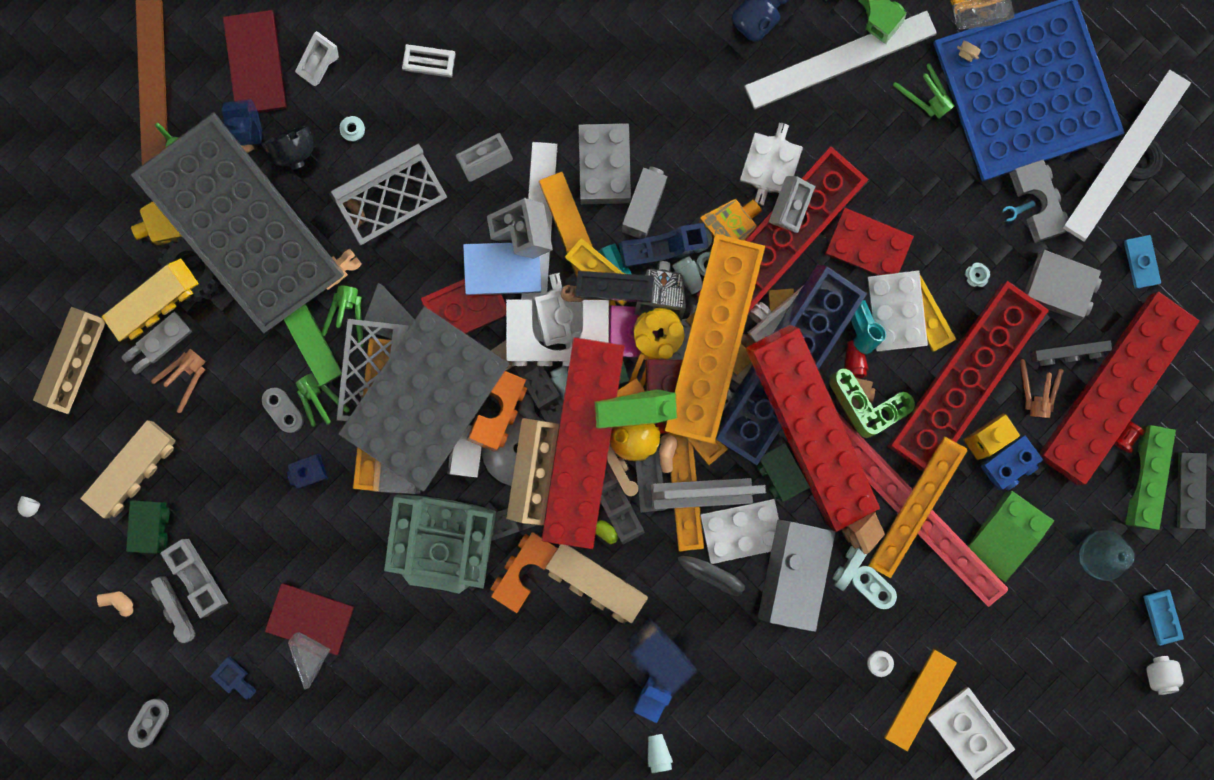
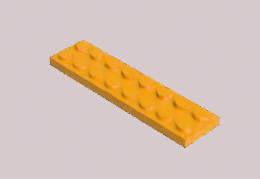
M715 234L675 390L677 418L667 421L666 432L715 444L765 249L764 245Z

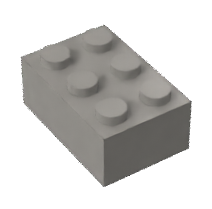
M629 124L579 125L581 204L630 203Z

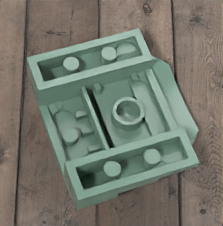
M396 495L393 500L384 571L402 574L409 585L445 590L458 594L469 586L484 588L496 511L446 499Z

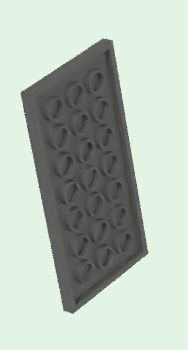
M214 112L131 174L263 333L344 276L343 271Z

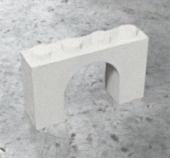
M507 300V361H512V366H527V361H537V366H552V361H563V366H569L572 346L563 350H552L544 347L536 339L532 328V300ZM583 300V327L579 338L608 342L609 300Z

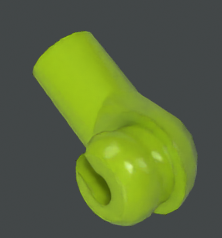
M604 520L597 521L595 535L597 534L609 544L616 543L619 536L614 527Z

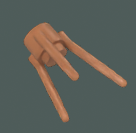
M191 349L187 353L184 352L179 359L151 380L155 384L176 367L180 366L164 382L163 385L167 387L184 370L189 375L195 372L177 409L178 413L182 412L200 375L205 371L202 367L205 361Z
M1021 359V372L1026 397L1025 409L1031 410L1030 416L1050 418L1063 369L1058 370L1050 398L1052 374L1048 373L1043 397L1034 396V401H1032L1026 363L1024 359Z

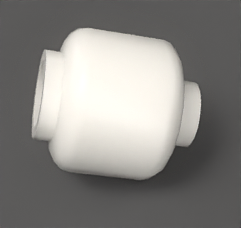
M1168 656L1154 658V663L1150 664L1146 670L1150 688L1158 691L1159 695L1178 692L1179 687L1184 683L1179 662L1169 660Z

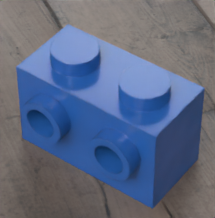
M1023 435L981 464L980 467L997 490L1006 489L1008 491L1019 483L1018 478L1023 474L1029 476L1040 468L1038 463L1043 458L1028 438Z

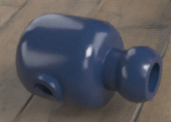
M745 0L733 12L731 20L747 39L752 42L760 41L780 21L781 16L777 8L789 0Z

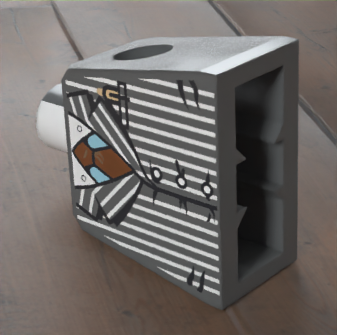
M660 261L657 263L656 269H647L646 275L655 277L653 303L637 302L634 314L641 315L644 312L653 311L654 308H666L675 312L680 321H682L686 308L683 276L680 273L671 272V264L669 262Z

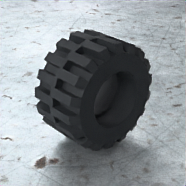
M183 237L177 238L178 242L171 241L168 243L170 246L168 250L165 248L162 250L161 253L164 256L163 259H158V264L161 265V268H157V270L160 271L167 264L182 259L184 261L190 256L197 255V253ZM206 264L203 275L197 280L199 284L191 290L193 294L185 300L200 302L203 298L209 299L212 297L211 294L213 292L218 293L220 290L218 286L220 284L223 285Z

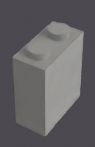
M655 167L643 168L622 224L623 233L639 239L647 237L666 185L667 176L663 175L664 171Z
M1043 250L1038 253L1024 293L1048 310L1080 320L1091 312L1093 307L1091 298L1093 292L1096 293L1101 285V279L1099 278L1101 271Z

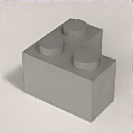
M524 198L487 216L491 239L503 243H512L514 254L534 259L553 250L544 203Z

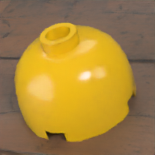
M655 423L612 427L610 446L624 460L643 461L649 455H653L656 452L660 443V431L655 426Z

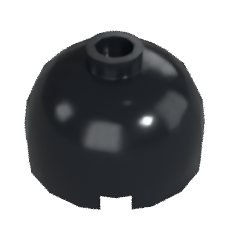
M308 126L294 128L281 133L280 136L275 138L276 140L272 137L261 143L266 156L274 165L279 167L290 166L291 170L305 165L304 160L311 155L314 145Z

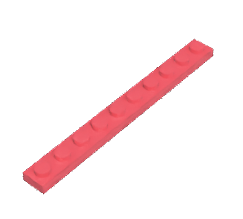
M838 413L869 484L899 513L913 489ZM931 510L918 535L989 607L1008 591V587Z

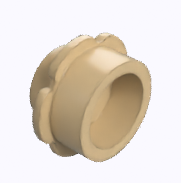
M964 40L961 46H957V49L960 50L958 55L967 61L972 62L973 58L979 59L978 55L981 49Z

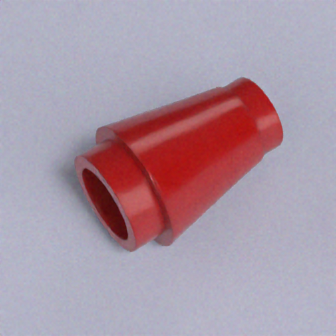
M849 341L846 347L844 369H848L855 378L859 379L867 376L868 364L865 354L857 350L854 341Z

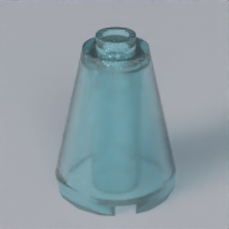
M1107 530L1097 531L1085 539L1080 549V562L1084 570L1092 577L1102 581H1110L1122 576L1133 564L1134 552L1126 540L1119 534Z

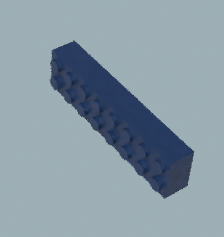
M817 264L773 333L788 325L799 328L819 370L867 293L829 267ZM752 365L722 412L716 439L758 465L781 429V425Z
M650 618L628 639L633 663L643 673L648 670L652 682L663 693L668 690L673 694L696 671L682 650Z

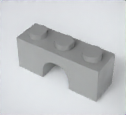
M1044 159L1012 171L1010 176L1018 197L1025 194H1033L1041 201L1040 213L1027 219L1034 243L1065 233L1066 230L1063 227L1069 218L1066 212H1062L1060 193L1057 188L1053 187L1051 181L1053 178L1052 171L1049 165L1045 164Z
M182 539L161 552L172 573L179 576L189 592L187 597L200 618L207 617L228 604L189 539Z

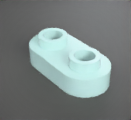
M851 546L845 556L848 558L844 567L839 566L832 579L836 580L834 586L844 591L867 554L864 555L859 548L854 549Z
M860 566L852 578L854 587L877 608L888 609L892 607L897 599L895 589L873 568L868 566ZM862 574L868 575V581L866 583H862L860 581V576ZM881 591H884L887 594V597L884 601H881L878 598V595Z

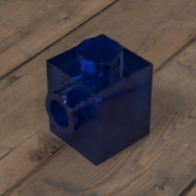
M318 454L288 465L290 471L287 472V477L291 486L295 485L296 489H302L329 479L321 456Z

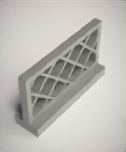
M419 143L329 193L360 246L447 198L424 157ZM419 161L425 169L423 179L409 175L411 166ZM407 168L406 174L400 173ZM427 174L432 182L426 180ZM393 175L405 178L401 191L387 187L389 179ZM408 179L422 183L418 196L404 192ZM386 180L384 186L378 185L382 181ZM424 185L434 186L439 196L433 200L422 198ZM375 187L383 190L380 203L365 199L368 189ZM386 191L400 195L397 208L383 205ZM364 192L362 198L356 197L357 195ZM403 196L417 200L413 211L407 212L400 209ZM350 199L360 201L361 205L358 215L348 213L343 203ZM420 201L427 202L419 207ZM364 203L378 206L375 220L361 217ZM381 208L395 211L393 222L386 224L378 221ZM398 213L405 214L404 216L397 219ZM350 217L356 218L355 225ZM359 220L374 224L371 234L364 238L361 237L357 230ZM377 225L384 226L379 230L375 231Z
M348 319L337 420L348 421L350 416L343 415L344 404L353 399L358 405L360 402L355 395L365 387L369 389V384L380 373L372 359L382 351L390 358L409 330L408 325ZM362 325L370 334L357 343L352 336V326ZM368 326L378 328L372 332ZM382 328L393 329L392 340L385 346L374 335ZM370 337H373L381 349L369 357L360 345ZM352 340L356 346H354L350 350V344ZM391 344V353L389 354L385 348ZM358 348L367 360L355 369L349 361V354ZM370 362L378 374L366 382L358 370ZM349 365L353 371L347 375ZM355 373L364 385L352 394L346 386V381ZM345 390H346V391L348 392V394L350 395V397H348L346 400H345Z
M751 478L651 484L652 509L752 504V495L766 493L765 485L752 486Z

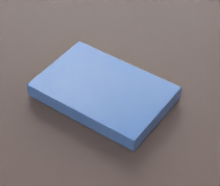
M512 243L463 244L466 295L541 293L540 256L532 259L514 254Z

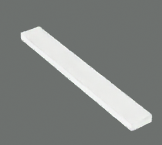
M925 11L905 19L886 44L874 35L869 34L745 85V90L755 110L935 36L937 32L928 12Z
M1171 70L1168 71L1063 229L1085 242L1191 82Z
M532 142L529 199L544 203L551 238L552 215L538 181L556 174L557 144ZM550 252L540 256L541 293H522L521 300H532V328L538 342H543L533 297L547 293Z

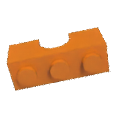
M507 371L504 372L489 396L494 397L499 402V415L492 419L481 415L476 416L467 441L493 452L497 451L498 447H504L508 434L505 433L507 425L513 424L518 413L517 410H514L517 401L522 402L527 391V387H524L526 379Z
M534 532L530 536L524 535L518 545L521 548L517 557L512 555L504 567L508 570L503 579L498 576L491 587V590L494 591L491 597L516 613L531 592L520 581L519 574L521 569L527 564H535L545 570L558 547L550 542H543L542 537Z

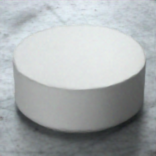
M875 651L869 656L867 666L872 674L884 677L891 673L894 662L888 653Z

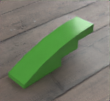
M306 304L287 316L284 321L319 385L322 387L340 377L342 371Z

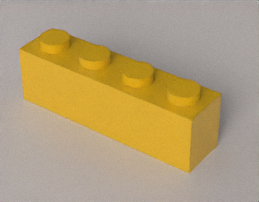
M176 260L158 271L105 313L102 318L118 341L127 337L133 340L143 333L142 327L146 325L148 328L159 321V314L163 313L165 315L176 308L174 303L177 300L182 302L193 294L191 290L199 283L183 260Z

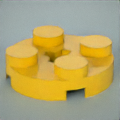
M654 308L653 311L641 314L635 322L633 331L636 347L646 356L658 359H669L682 346L685 336L683 324L678 315L666 308ZM663 328L665 336L655 338V334L652 332Z

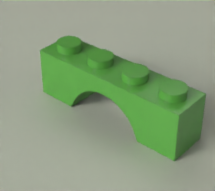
M858 0L867 11L868 24L866 30L886 44L903 24L907 12L895 1Z
M1149 425L1142 427L1145 434L1140 436L1138 447L1141 459L1140 476L1136 491L1129 501L1126 525L1159 530L1176 430Z

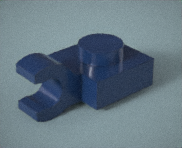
M227 657L210 676L226 692L231 693L236 689L246 700L248 698L251 699L257 692L253 686L243 680L248 673L230 657Z

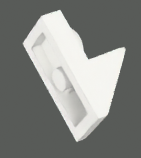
M316 31L295 72L313 86L318 85L329 64L336 61L339 57L337 46Z

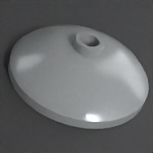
M519 412L513 424L507 425L505 433L508 434L503 448L498 447V450L495 452L484 447L481 448L484 464L490 474L498 481L512 486L517 454L514 451V446L519 441L523 418Z

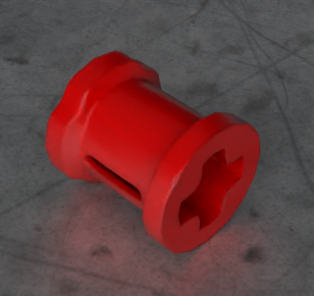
M1130 421L1114 445L1131 454L1133 445L1139 436L1145 434V431Z

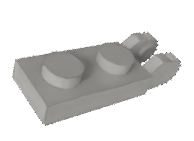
M173 312L139 340L136 346L128 350L122 356L124 362L131 361L142 351L146 358L136 363L131 369L134 374H138L151 363L154 364L192 331L176 312Z
M157 577L151 581L153 585L151 591L158 601H162L165 607L163 613L168 622H173L175 626L173 634L181 643L185 644L192 641L196 634L195 630H193V626L167 577Z

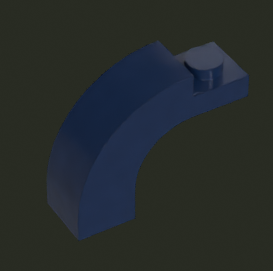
M253 100L224 102L222 106L224 125L241 146L260 144L262 141V126Z
M704 223L680 226L674 231L653 237L621 241L619 248L623 268L638 265H653L660 261L668 262L706 250L709 248L705 225Z

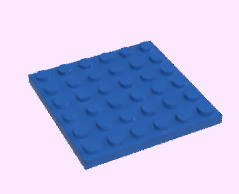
M1056 0L934 41L938 58L982 182L1010 173L1028 164L1043 159L1047 161L1125 134L1077 0ZM964 40L981 49L978 55L979 59L973 58L972 62L967 61L958 55L960 50L957 49V46H961Z

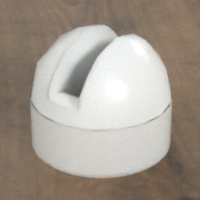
M21 496L18 502V511L24 517L33 516L38 511L40 503L31 498Z

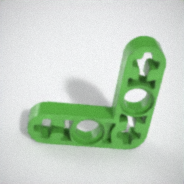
M840 369L830 376L829 381L833 392L857 432L864 438L876 435L910 414L915 408L914 399L907 392H901L873 408L851 371ZM842 378H843V380L845 381L844 384H842V383L840 382V380H841ZM852 397L859 401V409L854 408L852 405ZM903 402L904 406L897 410L895 406ZM882 409L888 412L889 421L882 417ZM874 419L876 424L868 428L866 424Z

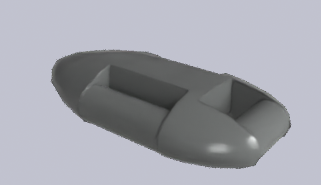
M690 556L678 557L679 563L687 572L727 594L740 596L745 590V585L737 577L707 561Z

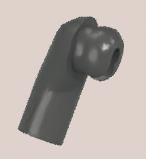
M525 394L522 402L518 401V412L523 418L542 421L535 413L533 398Z

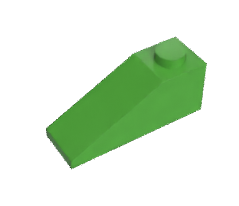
M655 389L595 402L596 427L638 425L676 419V393Z

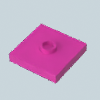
M611 305L609 306L608 342L625 345L623 357L639 358L641 351L636 347L633 332L635 322L640 316L634 314L636 307ZM654 330L652 333L655 334V338H657L658 331Z

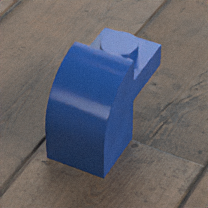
M649 677L634 706L633 712L657 723L665 705L668 706L672 698L671 693L668 690L664 693L661 692L652 682L651 677Z

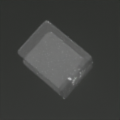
M375 460L374 491L421 494V489L378 460Z

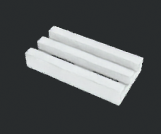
M406 44L402 69L403 71L452 78L455 51ZM410 52L449 57V59L444 61L410 56ZM409 62H415V63H422V64L443 66V67H447V70H446V69H439V68H432V67H425V66H418V65H411V64H408V63H409Z

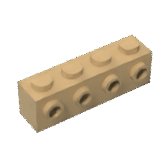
M74 307L70 308L33 401L69 414L104 328L105 321L102 318Z
M522 418L507 519L526 524L544 525L559 424Z
M147 420L80 499L103 518H111L112 516L115 518L123 510L125 500L128 497L132 498L140 490L141 486L139 484L145 477L148 479L157 470L156 464L158 461L170 455L174 449L172 445L176 440L153 421Z
M561 544L546 567L550 571L548 576L559 583L565 580L571 584L569 589L581 597L584 593L593 598L591 600L593 605L601 610L607 607L614 612L612 617L623 624L626 621L632 623L648 599L647 595L569 545Z

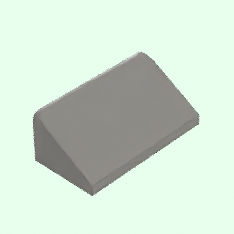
M500 133L455 155L469 182L513 160Z
M786 176L769 222L798 233L815 186L797 176Z

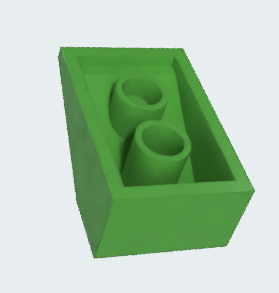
M1006 491L968 547L999 579L1006 582L1041 541L1054 520L1015 492Z

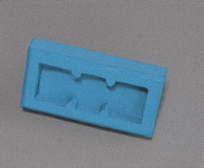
M1151 235L1125 240L1124 244L1134 289L1161 284Z
M1164 590L1143 596L1157 645L1161 646L1183 640L1184 637L1171 591Z

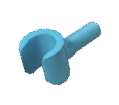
M1030 201L1015 208L1013 206L1005 207L1002 213L1006 210H1011L1014 214L1006 222H1012L1018 214L1034 207L1035 202Z

